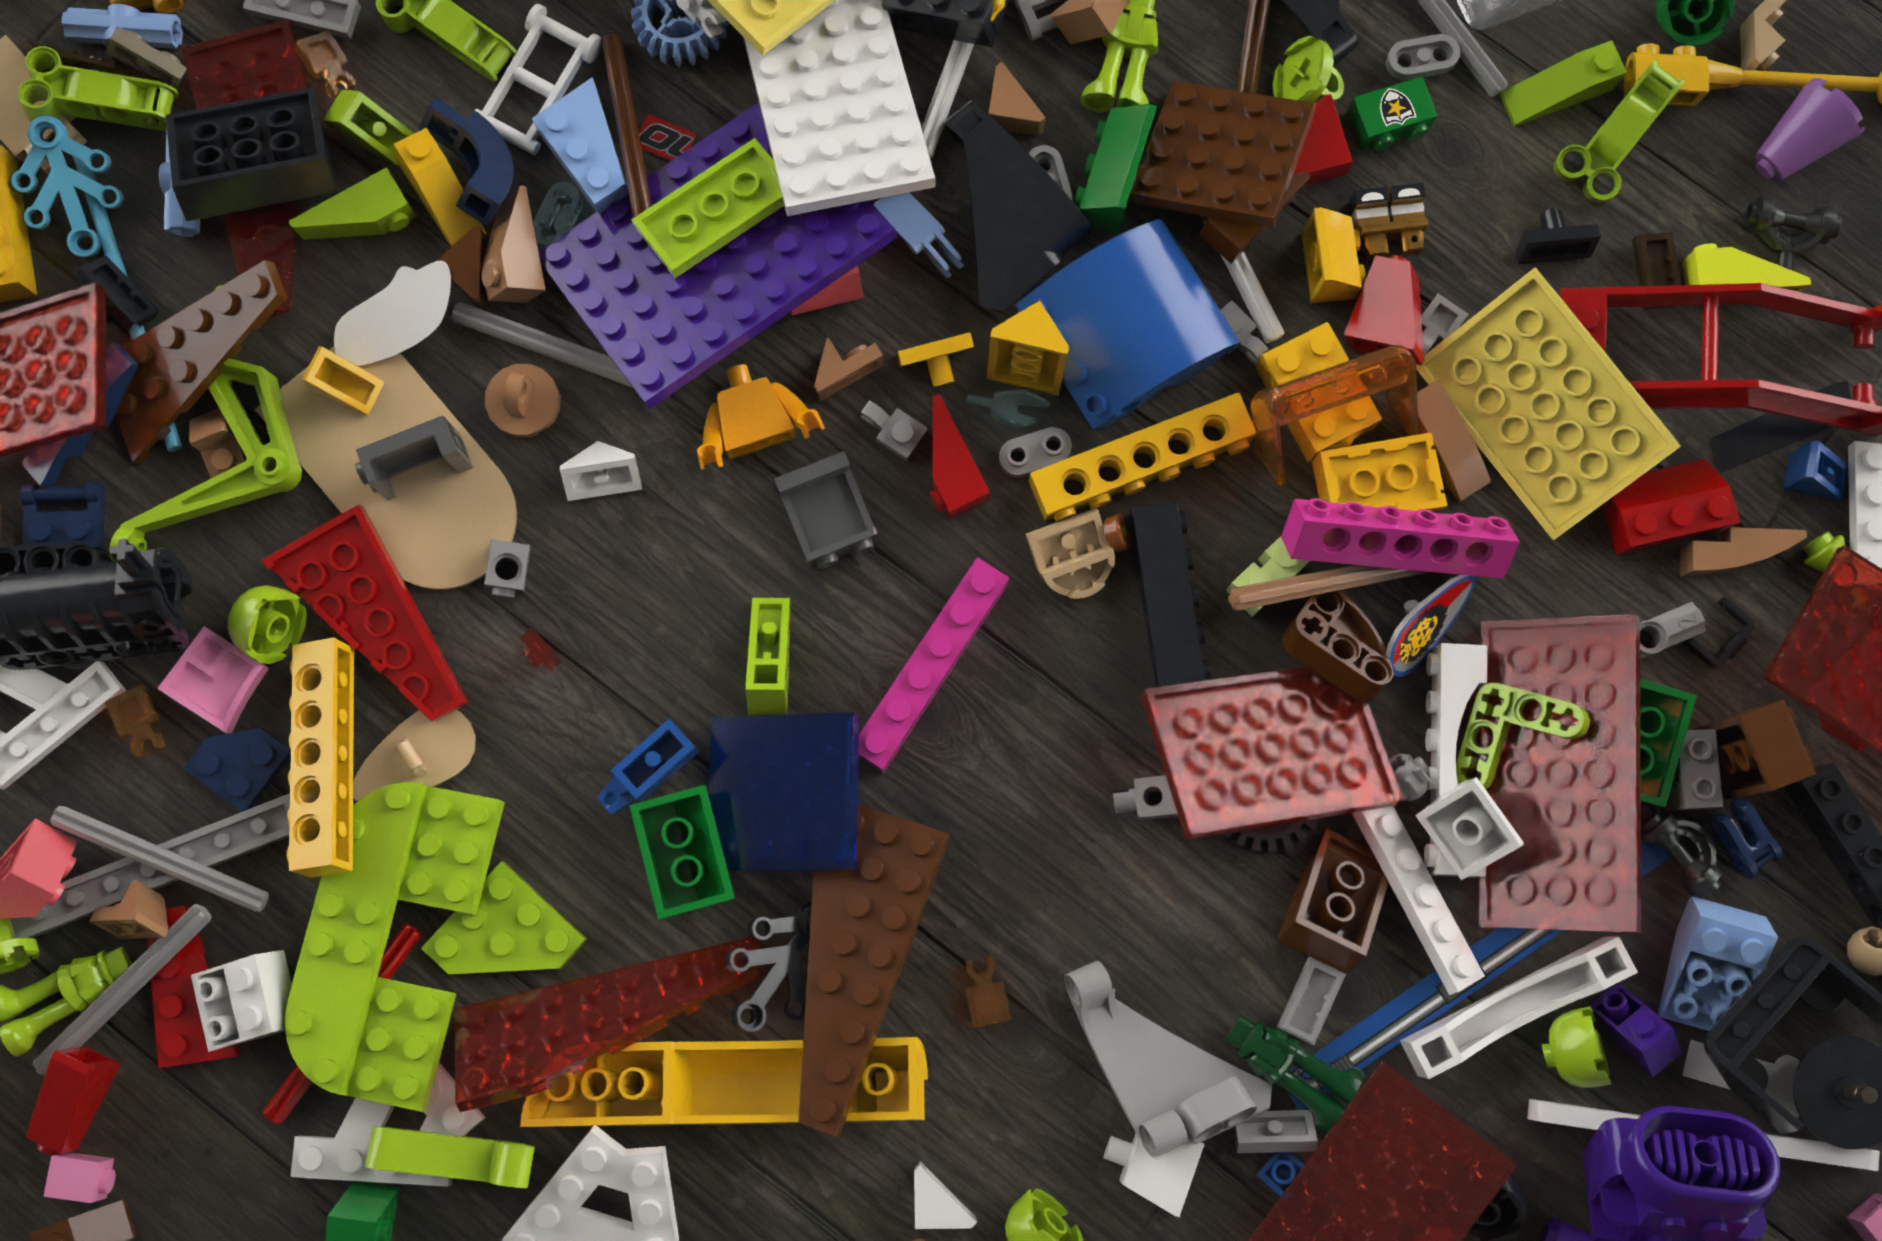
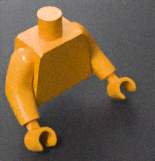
M736 365L726 370L731 388L718 392V401L712 403L708 410L704 425L703 442L697 449L701 470L705 469V466L711 462H716L718 467H723L721 455L724 450H726L731 460L797 438L794 427L801 429L805 439L810 437L808 433L810 430L820 428L822 431L825 427L818 412L814 409L809 410L787 387L777 382L770 383L767 377L752 381L747 365Z

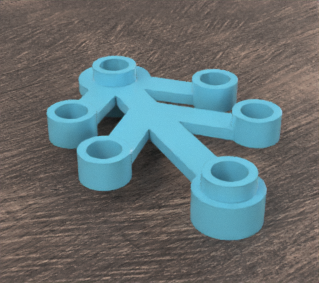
M40 116L34 119L28 128V139L32 147L20 170L14 172L11 177L12 186L17 191L25 194L34 192L38 187V179L35 175L47 156L51 171L33 206L25 210L24 220L32 228H46L51 220L49 210L58 193H60L72 231L67 236V246L73 254L83 258H91L100 251L101 242L99 235L88 227L75 187L97 198L101 205L109 209L119 208L123 203L124 197L122 192L116 187L104 186L68 167L62 151L85 161L86 166L96 173L107 172L111 167V159L105 152L98 149L91 150L69 138L65 125L57 118ZM47 129H53L55 132V138L50 142H45L43 138V133ZM96 155H102L104 158V164L100 168H95L92 164V160ZM23 175H28L31 181L30 185L26 188H21L19 185V179ZM108 191H114L117 196L116 201L112 204H107L104 198ZM36 211H41L43 214V220L39 224H34L31 220L32 214ZM89 236L92 239V246L88 250H83L80 242L82 238Z

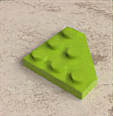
M501 861L485 879L477 915L454 912L421 949L448 975L560 969L588 939L507 863Z

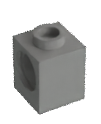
M491 539L484 585L486 588H492V595L515 598V592L524 593L531 550L530 545ZM510 560L517 564L518 573L513 579L503 580L497 576L496 569L502 561Z

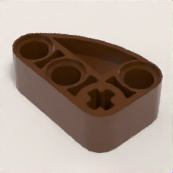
M1340 591L1310 596L1283 635L1282 645L1290 656L1358 701H1373L1393 678V666L1391 660L1386 656L1387 649L1377 630L1362 610Z

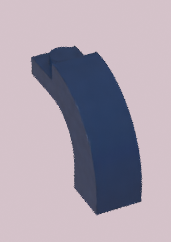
M435 97L428 106L418 129L422 130L427 127L436 141L450 149L463 161L468 170L470 180L466 184L456 207L488 227L498 213L513 182L514 167L510 151L499 132L481 114L474 110L470 117L466 118Z

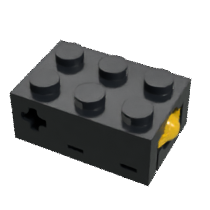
M883 0L882 7L888 11L892 28L992 48L996 39L995 33H998L1009 0Z

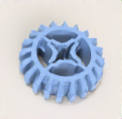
M634 0L636 7L631 10V16L634 20L632 28L634 33L639 35L637 38L638 42L643 48L647 47L648 54L652 58L660 54V60L664 64L673 57L675 65L678 67L681 66L685 58H688L690 64L694 66L696 63L695 56L700 54L704 59L708 60V48L718 51L720 47L718 39H726L727 31L725 26L729 25L728 21L719 24L724 30L723 33L711 38L704 32L699 21L693 23L688 15L679 8L675 0ZM657 9L661 10L663 14L662 26L658 30L652 26L653 17Z

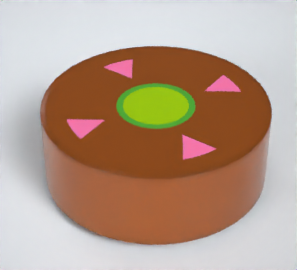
M1120 513L1106 517L1103 529L1109 547L1113 548L1116 553L1130 550L1133 546V538L1126 518Z

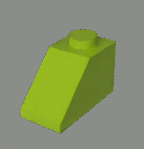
M341 90L323 119L324 122L351 142L396 166L399 165L394 143L414 134V132L360 91Z

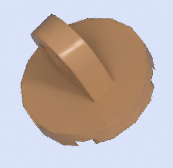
M513 364L501 369L491 379L485 391V408L490 420L503 433L515 438H531L538 435L539 432L545 428L548 429L555 422L560 411L561 395L554 379L544 369L532 364Z

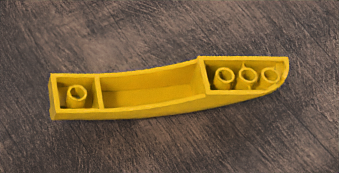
M918 1037L876 1038L845 1122L925 1120L924 1080H928L925 1050ZM803 1040L669 1041L589 1044L576 1047L555 1058L552 1061L553 1064L543 1075L535 1079L523 1105L520 1127L798 1123Z

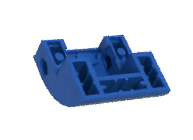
M1162 219L1131 229L1096 247L1057 272L1015 304L1019 312L1036 302L1041 301L1068 343L1069 351L1062 381L1093 430L1113 426L1165 387L1185 384L1241 343Z

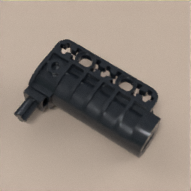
M119 539L118 546L110 547V555L116 560V563L100 560L95 561L91 566L81 567L78 564H67L62 569L57 570L41 567L36 568L32 573L6 572L3 576H0V665L11 670H29L182 651L189 645V629L184 624V619L181 615H178L180 598L191 594L192 575L170 548L161 547L156 550L138 551L127 539Z

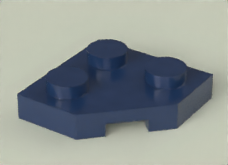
M262 728L207 737L183 770L243 812L255 806L290 759L291 749Z

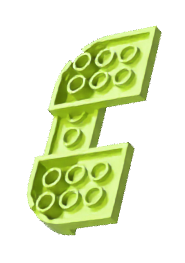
M401 782L376 789L353 805V871L321 876L285 1012V1033L291 1055L299 1069L314 1084L338 1095L427 1112L457 993L380 978L378 974L398 900L474 916L477 915L505 804L504 801L431 787L423 783Z

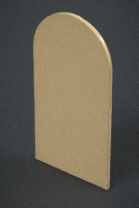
M334 346L329 349V351L336 354ZM401 353L371 364L357 366L385 382L369 415L360 413L317 394L302 380L308 367L286 385L282 386L280 392L299 463L341 513L356 505L364 506L404 581L425 589L449 590L474 583L486 575L491 539L512 542L515 534L517 508L512 488L501 470ZM259 405L255 411L264 420L262 409ZM443 415L461 434L473 465L472 469L458 473L441 457L390 478V483L396 498L387 500L379 492L374 493L369 484L364 485L355 466L356 463L360 462L356 449Z

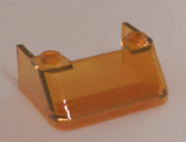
M1394 345L1358 355L1266 387L1253 397L1250 407L1252 423L1257 432L1254 436L1255 450L1278 486L1286 483L1280 426L1386 390V405L1409 436L1419 435L1416 361L1404 346Z

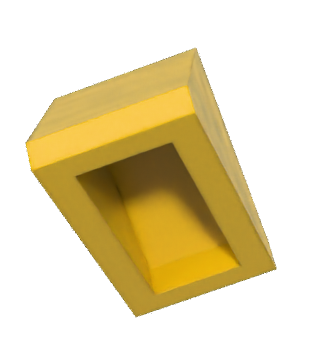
M322 346L318 347L302 379L317 394L365 415H369L385 383Z

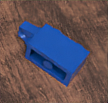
M668 719L610 770L615 776L597 796V799L611 815H616L637 800L640 802L645 801L700 751L672 720Z

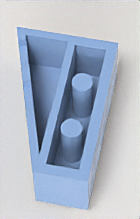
M593 77L532 118L543 141L596 212L601 214L611 203L620 201L629 194L627 182Z

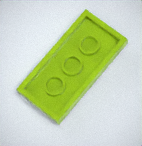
M754 138L633 218V225L673 277L677 278L784 206L774 160Z

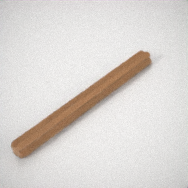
M1348 565L1232 588L1228 601L1234 610L1239 611L1428 572Z

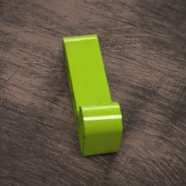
M372 1126L365 1168L483 1181L494 1185L515 1188H528L535 1147L518 1142Z

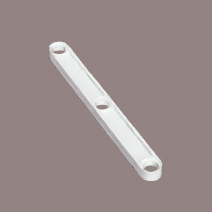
M1529 1099L1527 1119L1597 1130L1606 1120L1613 1118L1638 1119L1641 1115ZM1765 1133L1774 1145L1779 1157L1879 1171V1150L1868 1148L1844 1149L1822 1141Z

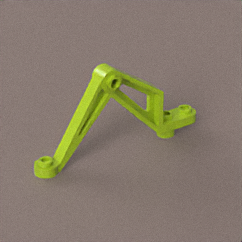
M230 358L224 362L219 368L222 373L211 384L209 390L247 460L122 523L120 528L114 533L110 547L118 546L119 539H127L138 551L147 550V542L144 539L146 532L278 492H287L298 485L302 477V468L297 458L278 380L265 368ZM232 381L255 386L270 437L269 443L263 445L231 386ZM110 555L112 562L116 563V560Z

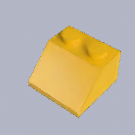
M1322 207L1314 208L1301 233L1311 304L1355 299L1366 281L1364 265L1358 264L1357 251L1360 250L1359 230L1353 229L1351 216Z

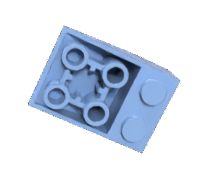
M1690 896L1676 930L1658 1016L1710 1031L1765 969L1778 940V936L1767 917Z

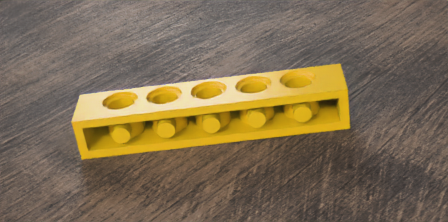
M1238 392L1031 472L1028 482L1044 521L1055 519V522H1059L1077 515L1075 510L1087 505L1090 506V509L1102 507L1112 501L1111 496L1123 491L1125 496L1138 493L1146 488L1145 483L1159 478L1160 482L1169 481L1181 474L1180 469L1193 465L1195 469L1205 467L1215 461L1214 456L1228 451L1229 456L1243 452L1250 447L1249 443L1257 432ZM1206 427L1218 429L1221 439L1218 441L1207 439L1204 436L1203 429ZM1172 440L1182 441L1187 447V452L1181 455L1175 454L1169 449L1168 443ZM1139 453L1147 454L1152 459L1153 465L1149 468H1141L1136 465L1133 457ZM1103 467H1112L1117 471L1118 479L1112 482L1105 481L1100 477L1099 470ZM1069 480L1079 481L1083 485L1084 491L1079 495H1071L1064 489V483Z
M333 637L293 645L292 660L290 662L292 696L289 700L291 733L288 741L291 749V770L288 773L290 808L287 813V819L290 825L287 861L289 863V871L309 878L353 871L354 648Z

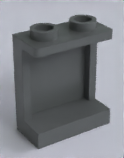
M443 415L356 449L360 462L356 463L355 466L364 485L369 484L374 493L379 492L387 500L396 498L390 483L391 477L443 457L458 473L473 468L461 434Z
M845 451L774 478L809 568L817 566L819 570L828 568L839 562L838 557L850 552L854 556L866 553L874 548L873 543L879 541L877 530L872 523L851 472Z

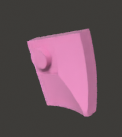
M204 626L157 689L218 729L229 734L234 731L248 700L269 668L263 663L249 658L236 646Z

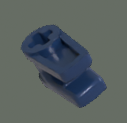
M1737 798L1730 804V807L1734 813L1733 817L1738 820L1742 829L1737 827L1730 816L1722 813L1715 814L1710 820L1724 844L1733 866L1744 877L1753 879L1759 874V868L1770 860L1774 862L1779 860L1783 856V851L1778 842L1769 833L1753 805L1744 799Z

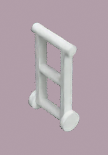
M538 3L531 8L527 15L525 29L529 32L484 109L482 111L479 109L475 110L495 127L504 140L533 156L539 152L541 143L537 141L540 135L534 122L525 135L494 118L514 81H517L547 97L539 111L540 113L563 97L583 61L591 64L597 58L602 47V37L594 33L587 38L547 17L546 7ZM543 32L576 48L555 85L523 68Z

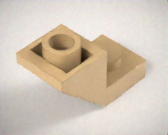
M1787 0L1763 1L1741 24L1742 70H1756L1758 68L1760 71H1765L1780 57L1775 51L1786 40L1772 25L1784 14L1780 7Z

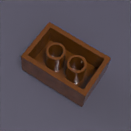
M1784 699L1738 712L1696 728V730L1715 729L1721 789L1726 799L1773 791L1816 775L1812 766L1814 764L1812 752L1807 745L1802 743L1796 729L1798 726L1797 718L1792 709L1786 706Z

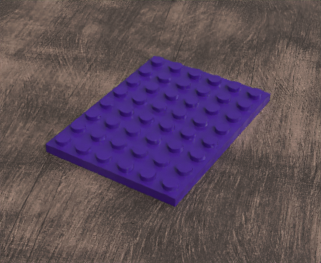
M759 102L647 177L652 206L754 138L773 159ZM628 194L620 201L611 203L601 214L598 212L594 213L539 251V258L542 267L650 410L898 237L894 227L870 200L787 216L784 205L677 278H674L634 227Z

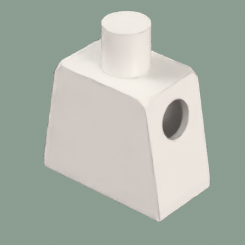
M1136 1133L1132 1143L1111 1136L1104 1153V1159L1124 1166L1119 1179L1121 1184L1172 1215L1180 1217L1204 1144L1202 1142L1193 1143L1191 1140L1153 1158L1148 1154Z

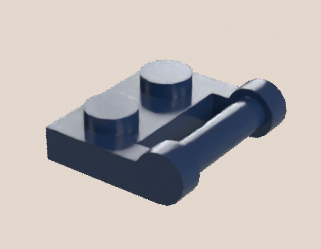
M101 481L87 482L85 486L39 488L37 484H24L21 487L20 495L23 503L22 545L85 543L98 550H104L105 489ZM87 500L88 502L87 510L41 512V502Z

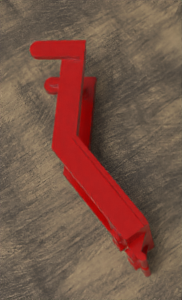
M1764 283L1561 289L1560 298L1605 353L1608 308L1703 305L1701 380L1629 381L1651 409L1748 408L1875 436L1882 435V406H1878L1877 401L1873 400L1872 384L1862 383L1854 385L1853 400L1763 380H1717L1719 305L1750 304L1849 327L1850 332L1854 333L1853 347L1856 349L1874 347V332L1882 329V305L1868 309Z

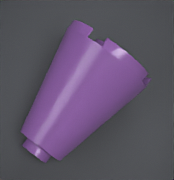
M1820 78L1811 79L1800 91L1756 153L1757 163L1755 168L1759 174L1767 180L1775 179L1781 181L1857 138L1864 132L1865 126H1858L1863 117L1852 100L1837 87L1831 92L1822 87L1827 81Z

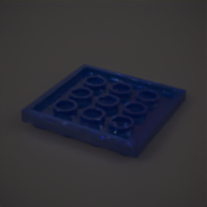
M840 712L712 717L709 799L728 871L856 870L860 714Z

